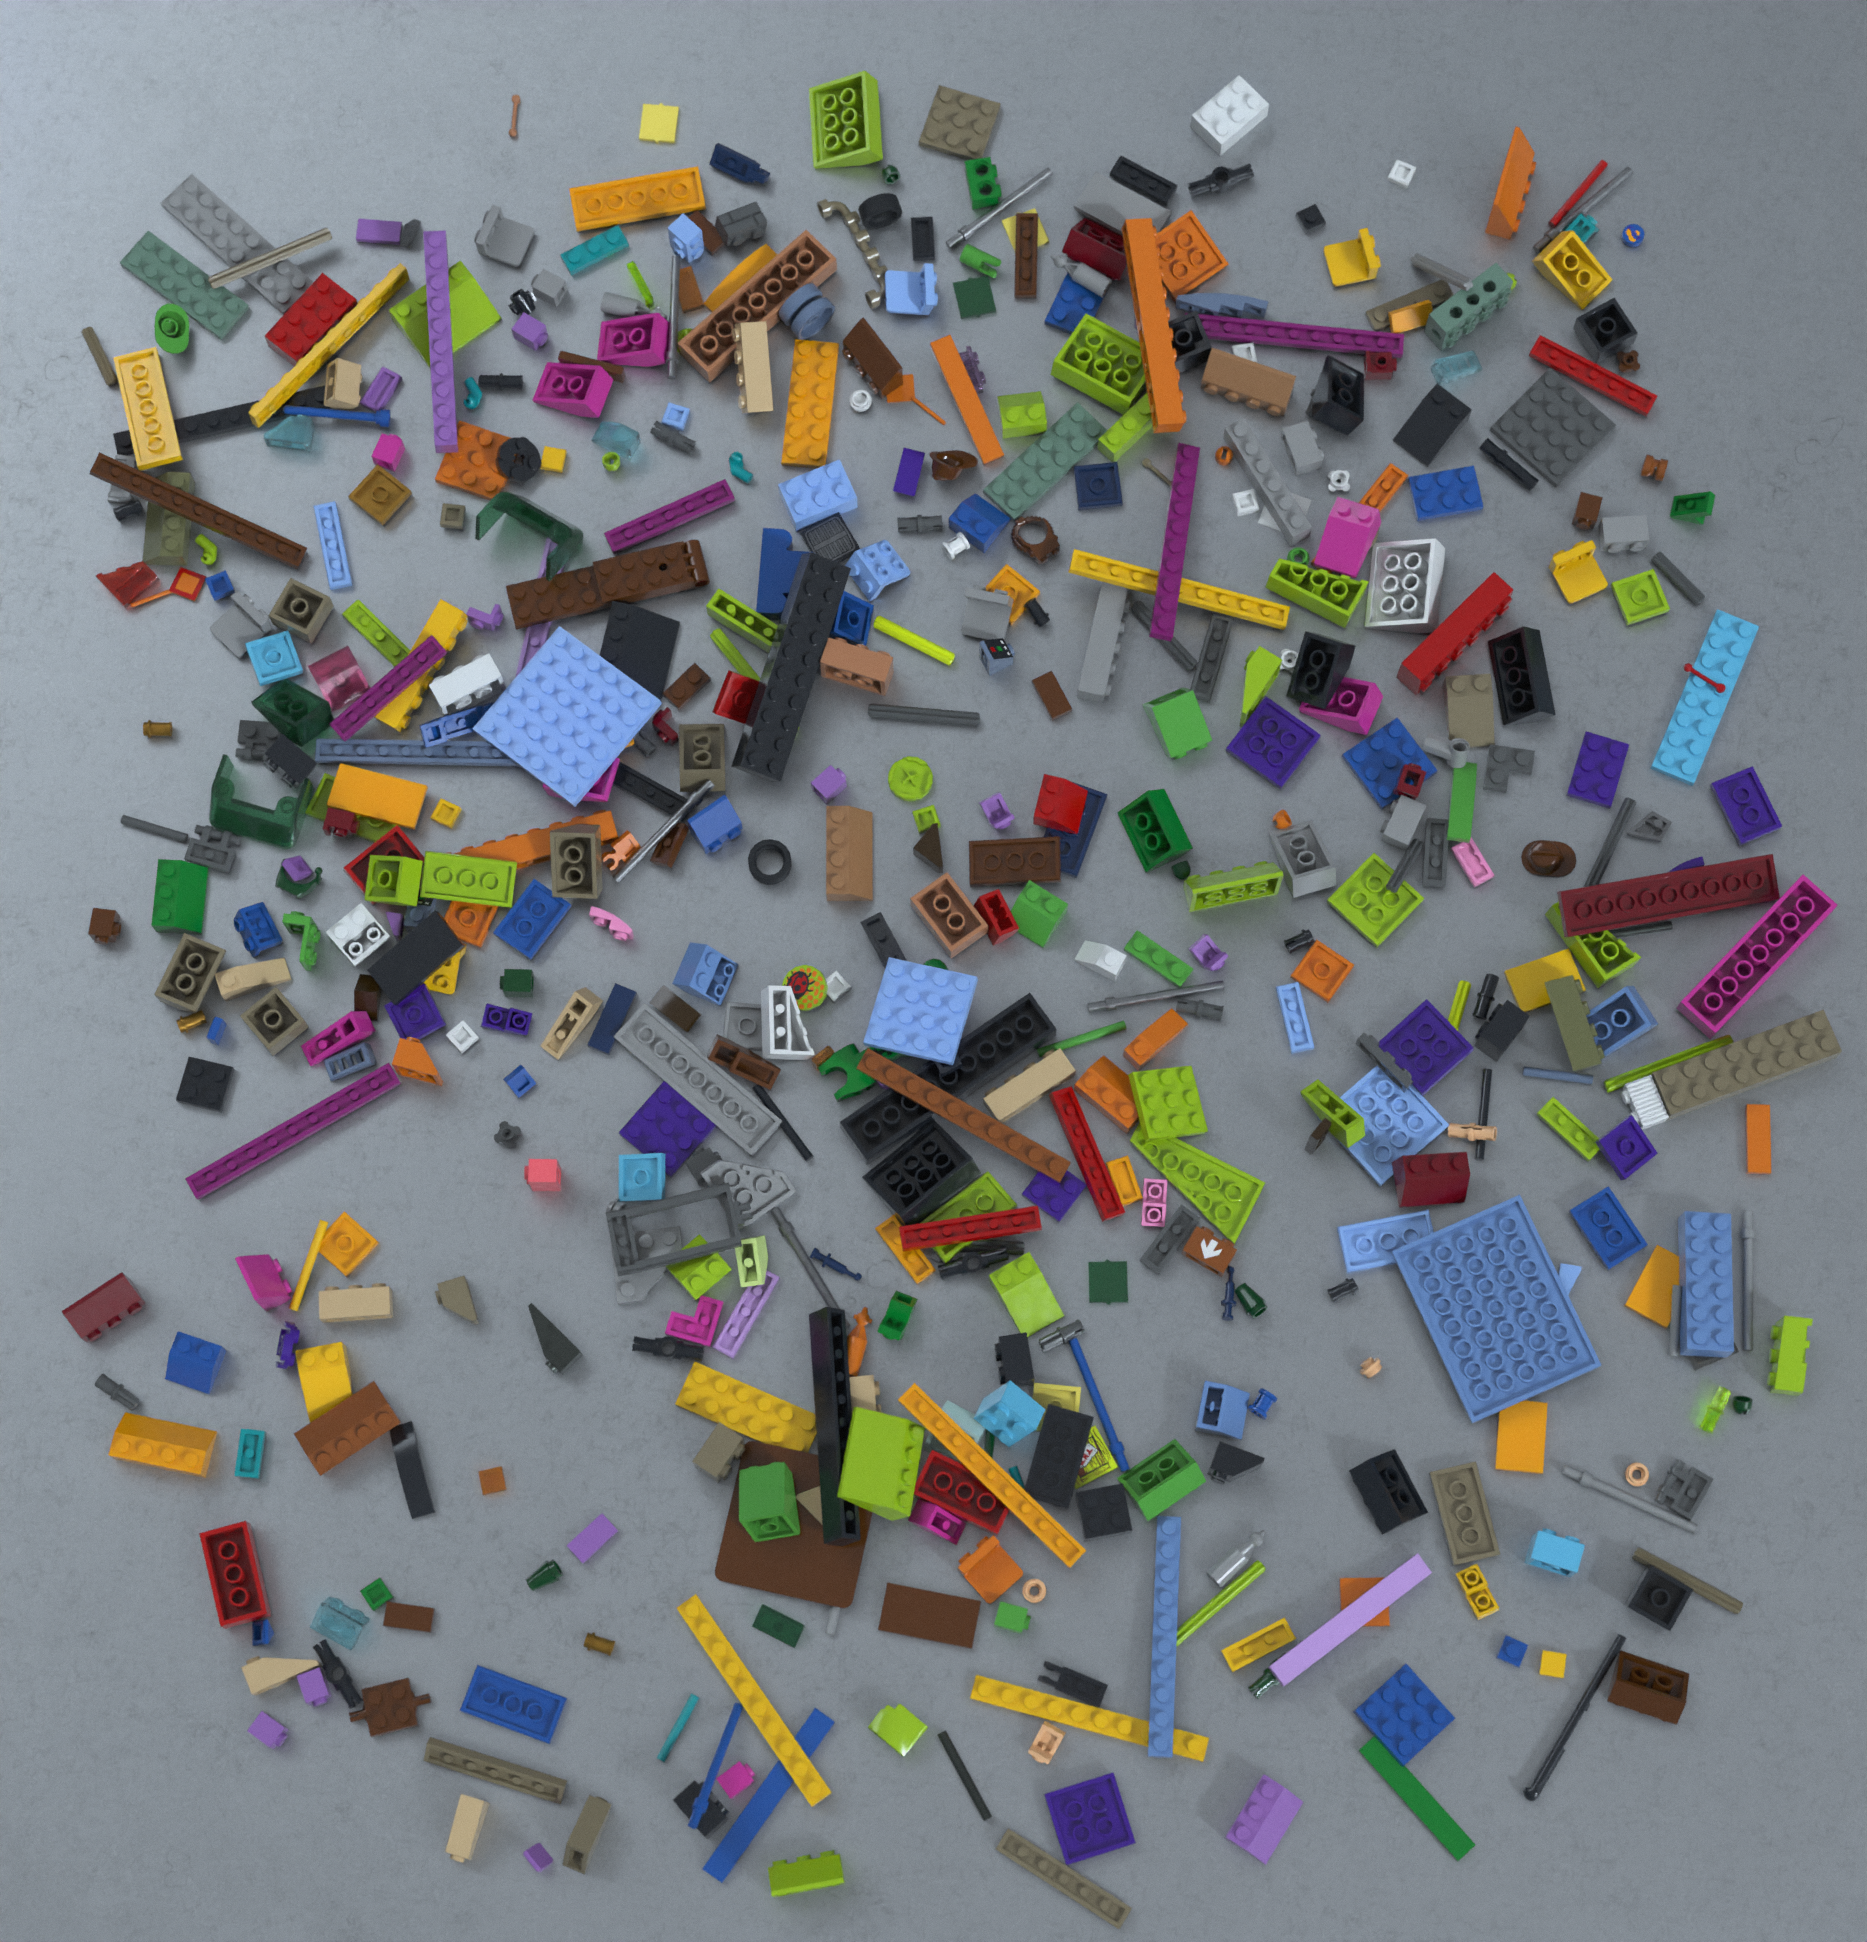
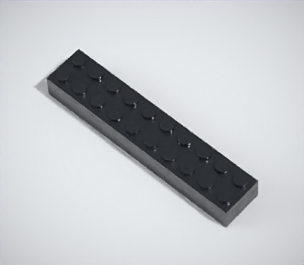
M812 552L801 555L731 767L770 782H781L851 568Z
M1028 993L960 1040L957 1055L963 1067L942 1077L935 1062L930 1060L912 1073L954 1097L963 1100L1055 1037L1057 1029L1031 993ZM889 1088L840 1121V1128L866 1165H868L931 1122L938 1115Z

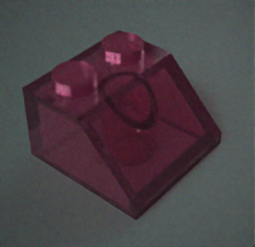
M349 646L308 666L332 712L357 700L370 689Z

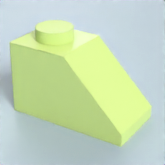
M765 1235L742 1238V1247L735 1248L741 1287L763 1285L768 1264Z

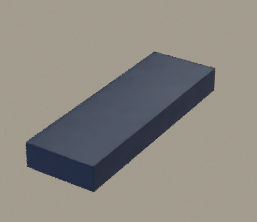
M615 983L588 1042V1047L610 1055L616 1041L614 1036L623 1026L637 995L636 991Z

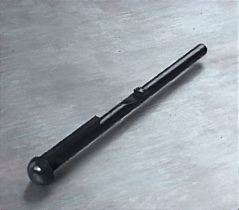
M1621 1634L1617 1635L1529 1788L1524 1787L1523 1794L1527 1800L1537 1801L1541 1797V1791L1565 1752L1564 1746L1583 1713L1588 1710L1590 1701L1626 1641V1638Z

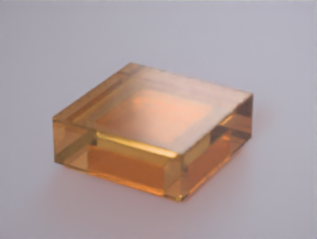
M827 1045L812 1058V1066L818 1071V1067L834 1054V1050Z
M502 1466L478 1471L483 1495L507 1490Z

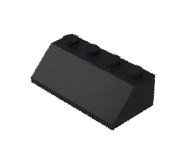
M1523 626L1489 640L1488 645L1503 726L1539 722L1556 715L1540 630Z

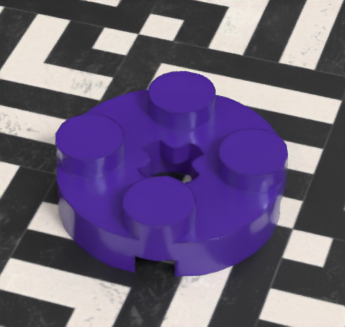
M284 1321L283 1325L286 1329H281L276 1355L281 1356L280 1362L276 1361V1368L287 1369L288 1366L293 1367L295 1353L292 1350L293 1343H298L300 1333L294 1322Z

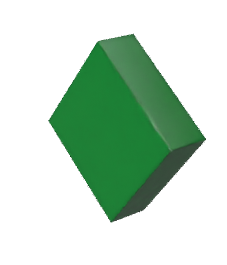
M380 1577L360 1590L373 1611L394 1598Z

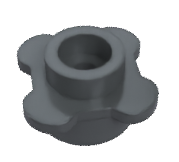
M503 1121L499 1124L500 1129L494 1135V1140L497 1143L501 1142L507 1145L508 1148H512L516 1145L521 1129L518 1126L513 1127L508 1122Z

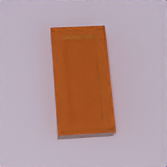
M691 266L680 269L679 302L683 314L704 308Z

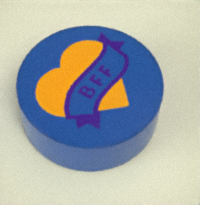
M1630 224L1624 228L1621 238L1626 246L1637 247L1642 243L1645 233L1639 225Z

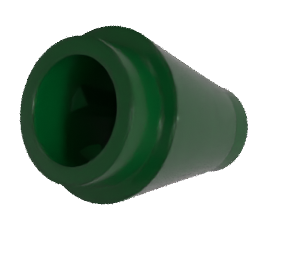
M1246 1283L1241 1284L1235 1289V1293L1247 1316L1250 1315L1254 1319L1266 1311V1301Z
M554 1559L546 1560L526 1579L529 1588L535 1591L559 1581V1577L563 1576V1573Z

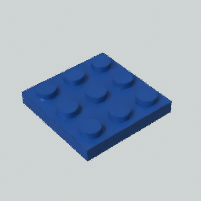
M1398 717L1342 754L1344 761L1381 810L1401 797L1392 793L1401 768L1405 764L1413 763L1422 767L1421 770L1426 771L1424 781L1435 775L1438 771ZM1405 779V782L1407 784L1412 785L1413 782L1411 779Z
M1407 1664L1401 1667L1353 1711L1402 1767L1455 1719Z

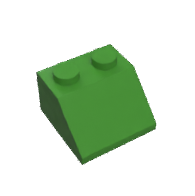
M1029 880L1011 909V913L1019 927L1017 933L1043 948L1067 913L1068 903Z

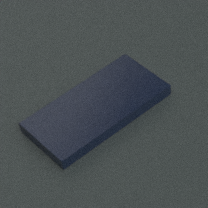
M1075 783L1088 791L1078 834L1046 828L1043 837H1060L1061 873L1077 878L1108 794Z

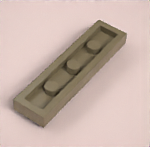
M1441 279L1367 310L1365 316L1373 331L1379 332L1390 327L1388 312L1428 299L1432 302L1433 309L1443 304L1454 294L1448 283Z

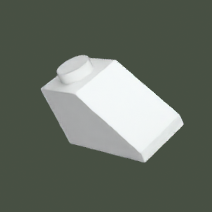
M1085 940L1074 961L1115 982L1126 962L1127 955L1108 945Z

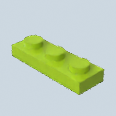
M1554 1097L1536 1114L1587 1162L1600 1150L1595 1143L1599 1138Z

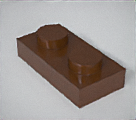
M694 663L663 692V696L675 708L680 710L711 681V678Z
M678 822L656 845L650 861L655 865L672 868L689 831V827Z

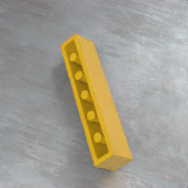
M440 599L409 654L431 635L447 652L451 651L456 644L455 638L459 631L462 632L467 625L468 616L462 610ZM444 657L374 718L400 733L402 729H406L411 721L410 715L414 709H418L422 702L421 696L425 689L428 690L430 688L429 684L434 680L432 677L444 665Z

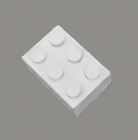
M1238 75L1192 115L1190 127L1221 156L1267 117L1269 104Z
M489 653L475 657L471 663L465 666L460 665L454 668L452 673L446 676H439L429 684L433 697L443 716L475 707L506 690L502 675Z

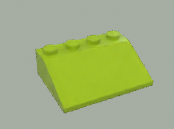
M861 71L809 88L813 167L815 169L862 166L883 160L877 79L868 72Z
M461 260L448 268L453 353L502 320L482 288ZM425 284L390 308L389 312L392 321L431 369Z
M1088 314L1084 315L1054 359L1050 374L1123 415L1136 404L1146 387L1139 342Z
M1261 861L1248 868L1237 866L1228 872L1216 870L1209 873L1210 875L1189 876L1187 880H1184L1183 884L1188 910L1193 912L1277 895L1284 876L1283 871L1274 862L1267 863V861Z
M854 1407L837 1497L891 1521L909 1517L925 1427L905 1418Z

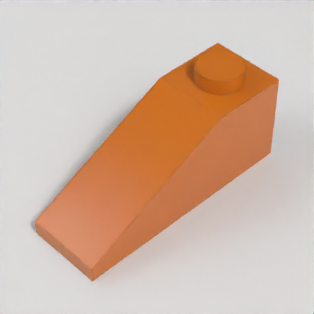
M1171 1008L1124 1049L1123 1057L1140 1071L1188 1023Z

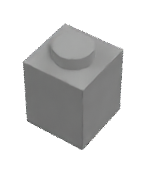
M542 269L540 274H536L531 283L534 296L554 307L558 306L568 290L565 280L545 269Z

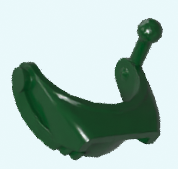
M283 859L277 874L275 887L285 890L298 899L303 898L311 893L317 884L321 883L323 870L321 867H317L314 880L306 884H296L286 878L284 874L285 868L282 865L285 859Z

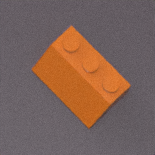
M1103 1055L1075 1083L1074 1091L1123 1132L1128 1134L1139 1121L1129 1076Z

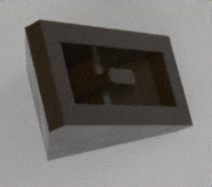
M934 823L914 846L913 855L937 873H943L938 823Z
M359 975L354 989V1011H367L371 1021H378L382 989L371 975Z

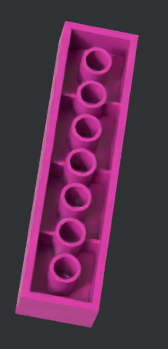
M1803 874L1692 989L1676 1009L1711 1039L1838 905Z

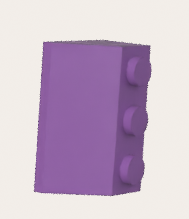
M1262 1775L1224 1839L1266 1865L1303 1804V1801L1271 1778Z

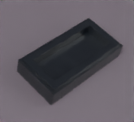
M933 217L911 218L913 261L935 260Z

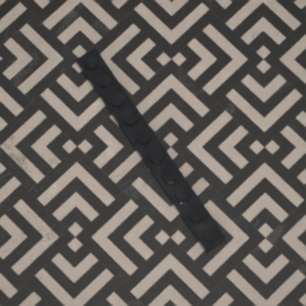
M325 385L295 392L264 424L301 416L285 414L283 407L286 405L332 409L324 406ZM260 400L175 419L174 423L179 443L255 426L248 412L253 404ZM130 431L114 433L117 454H134Z

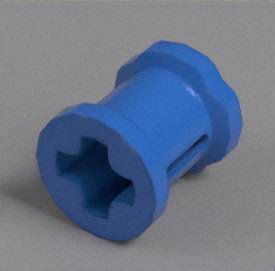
M1260 1388L1258 1391L1259 1395L1254 1403L1248 1406V1410L1265 1420L1267 1418L1266 1413L1278 1398L1267 1390Z

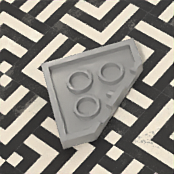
M718 1160L700 1172L709 1187L729 1182L733 1202L740 1201L741 1205L750 1204L751 1209L743 1211L742 1214L752 1213L753 1218L745 1220L743 1226H738L739 1231L797 1192L785 1173L779 1170ZM722 1196L716 1197L725 1210Z
M680 1226L634 1232L639 1261L680 1251L683 1248ZM612 1248L617 1304L642 1302L650 1289L668 1269L663 1266L618 1277Z

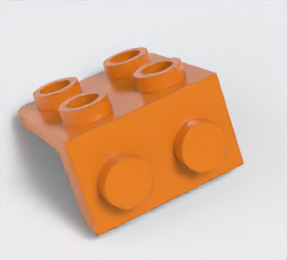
M994 1535L990 1539L985 1536L976 1545L978 1549L972 1555L968 1552L958 1561L961 1564L958 1566V1571L988 1604L996 1601L1023 1576L1022 1569L1000 1546V1542Z

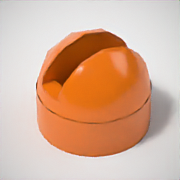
M1227 446L1218 448L1215 453L1216 462L1223 466L1230 464L1233 459L1232 450ZM1223 451L1227 452L1225 459H1221Z
M1284 809L1273 816L1272 822L1276 821L1278 823L1275 826L1278 829H1285L1292 825L1290 816Z

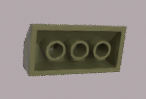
M166 472L154 477L194 495L195 481L191 473ZM148 501L142 564L187 566L192 521Z
M1571 975L1544 982L1573 1071L1579 1072L1603 1064L1601 1059L1605 1058L1602 1046H1597L1594 1039L1595 1036H1598L1594 1023L1589 1024L1587 1015L1591 1014L1587 1001L1582 1002L1580 993L1583 992L1580 980H1575L1574 976Z

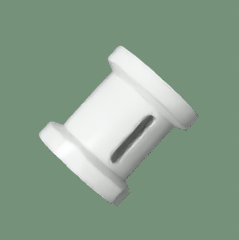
M958 532L956 537L947 543H941V547L947 557L953 560L955 555L964 549L968 550L970 544L965 536Z

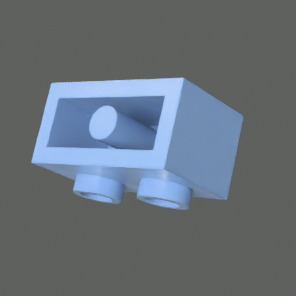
M681 214L668 227L670 247L673 248L675 255L680 256L681 260L684 258L690 263L693 259H698L704 251L702 230L686 215Z

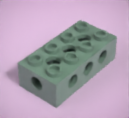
M1494 263L1472 280L1473 287H1470L1468 291L1459 290L1429 314L1424 333L1441 351L1446 347L1451 348L1457 343L1458 338L1462 334H1469L1475 328V324L1479 321H1486L1492 315V311L1496 308L1501 309L1508 303V297L1512 292L1513 280L1497 263Z

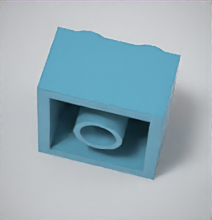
M1010 1380L983 1398L974 1419L1002 1443L1010 1447L1037 1429L1046 1409Z
M1545 1528L1533 1534L1524 1563L1567 1577H1572L1578 1572L1585 1547L1584 1544L1579 1543V1539L1571 1536L1561 1538L1556 1536L1557 1532Z

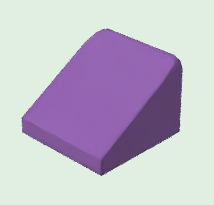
M385 912L394 937L397 941H401L405 921L403 915Z
M536 1843L523 1852L524 1857L537 1872H542L553 1862V1858L540 1843Z

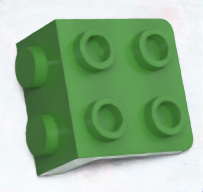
M291 911V914L284 913L282 923L288 932L303 935L299 961L306 971H311L312 965L315 966L317 952H314L315 944L320 941L321 931L318 930L317 924H315L310 916H304L302 912Z

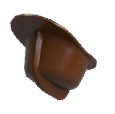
M950 450L931 452L929 454L933 459L931 467L934 480H956L964 469L975 467L978 464V459L975 456L964 451Z
M1533 841L1526 845L1521 856L1525 869L1531 874L1541 876H1566L1572 872L1576 865V855L1573 849L1567 844L1558 841Z

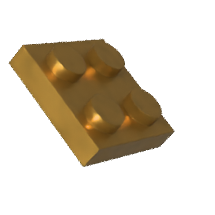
M377 464L348 497L349 500L383 526L409 498L412 492Z

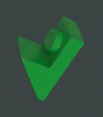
M1709 491L1674 496L1670 517L1691 523L1704 524L1705 516L1712 515L1715 494Z

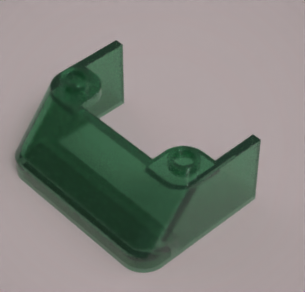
M509 492L496 494L476 516L475 539L478 541L506 513L558 544L547 556L546 580L548 581L556 575L583 544V532L581 529L518 494Z
M223 754L211 788L209 821L212 827L222 832H225V830L230 831L233 835L281 849L294 847L306 817L305 811L315 792L310 779L305 778L298 798L291 796L281 798L275 810L233 798L235 786L230 780L234 765L228 755Z

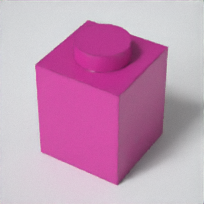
M382 433L371 456L374 465L378 464L382 468L395 472L405 451L402 439L394 434L386 435Z
M739 1761L716 1778V1780L732 1800L754 1783L752 1777L755 1773L747 1763L742 1765Z

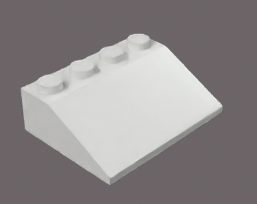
M1436 538L1381 542L1373 545L1365 628L1417 634L1432 633L1438 627L1445 547Z

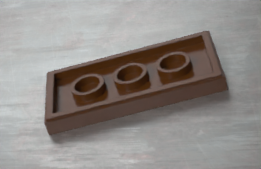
M1059 836L969 841L970 887L1027 884L1029 880L1035 884L1061 882Z
M887 1582L878 1631L972 1649L981 1601Z

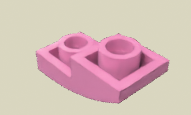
M591 906L589 916L595 925L601 927L610 925V934L617 940H633V931L625 922L605 910Z
M1144 1178L1141 1226L1165 1227L1167 1179Z

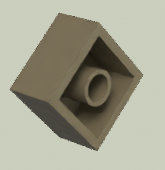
M290 578L268 616L273 625L289 631V633L312 644L334 605L329 596Z
M277 987L240 1015L245 1024L272 1056L309 1028L305 1020Z
M719 1422L692 1462L695 1468L717 1483L721 1479L725 1481L732 1471L731 1464L735 1459L739 1461L746 1450L744 1448V1439Z

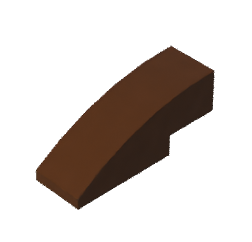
M718 1034L707 1053L708 1060L728 1068L729 1072L771 1090L781 1071L779 1067Z

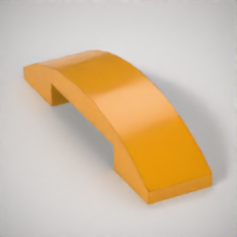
M767 244L757 249L724 278L706 299L704 305L713 312L778 254Z

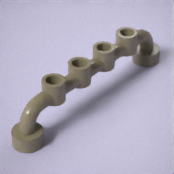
M827 199L818 201L817 208L822 218L831 216L832 210L841 212L846 227L850 229L855 244L859 246L864 261L869 265L875 281L880 285L878 292L874 289L865 292L867 304L871 309L880 306V301L885 298V273L888 269L885 265L879 267L876 261L880 259L876 247L869 248L867 242L870 241V236L867 230L863 229L860 231L857 225L861 222L856 211L850 212L845 204L838 201L828 202Z

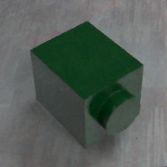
M504 969V976H500L499 985L505 997H533V971L530 969Z

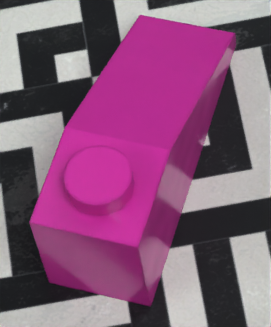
M351 1011L301 1045V1048L310 1066H314L324 1059L360 1043L375 1033L376 1030L367 1011Z

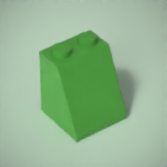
M1182 687L1142 704L1166 756L1179 759L1186 756L1187 751L1195 749V751L1201 750L1208 746V742L1213 741L1193 690Z
M773 1462L770 1465L750 1466L748 1469L739 1470V1521L755 1542L800 1535L793 1475L785 1462Z

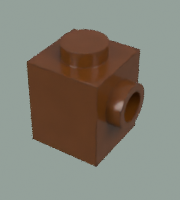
M93 908L88 934L95 943L107 945L108 942H116V936H119L121 933L119 914L116 910Z

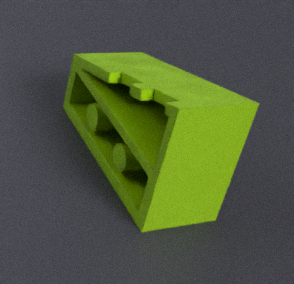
M1784 1315L1775 1325H1772L1770 1338L1774 1340L1773 1349L1771 1348L1769 1351V1362L1772 1363V1372H1769L1767 1376V1385L1770 1386V1393L1799 1396L1803 1393L1807 1363L1805 1362L1806 1348H1809L1810 1340H1807V1326H1812L1813 1319Z

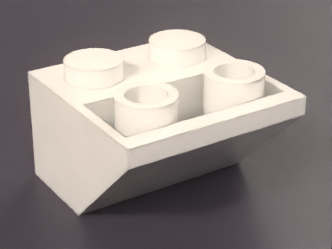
M362 903L326 931L329 939L354 966L358 965L390 938V935Z

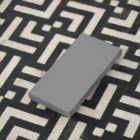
M1098 172L1094 173L1074 205L1076 211L1121 235V229L1126 219L1152 218V224L1156 227L1158 233L1164 228L1172 213Z

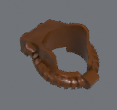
M1021 516L1014 521L1015 525L1011 530L1012 543L1021 552L1028 553L1030 557L1035 558L1038 565L1046 563L1050 556H1055L1059 553L1060 544L1057 541L1058 536L1053 534V527L1045 518L1040 516H1026L1024 518ZM1036 524L1044 530L1046 538L1039 544H1029L1020 535L1018 536V533L1023 525Z

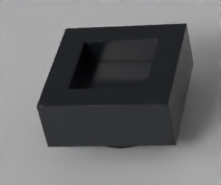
M1316 204L1297 212L1295 216L1305 234L1325 226L1326 223Z

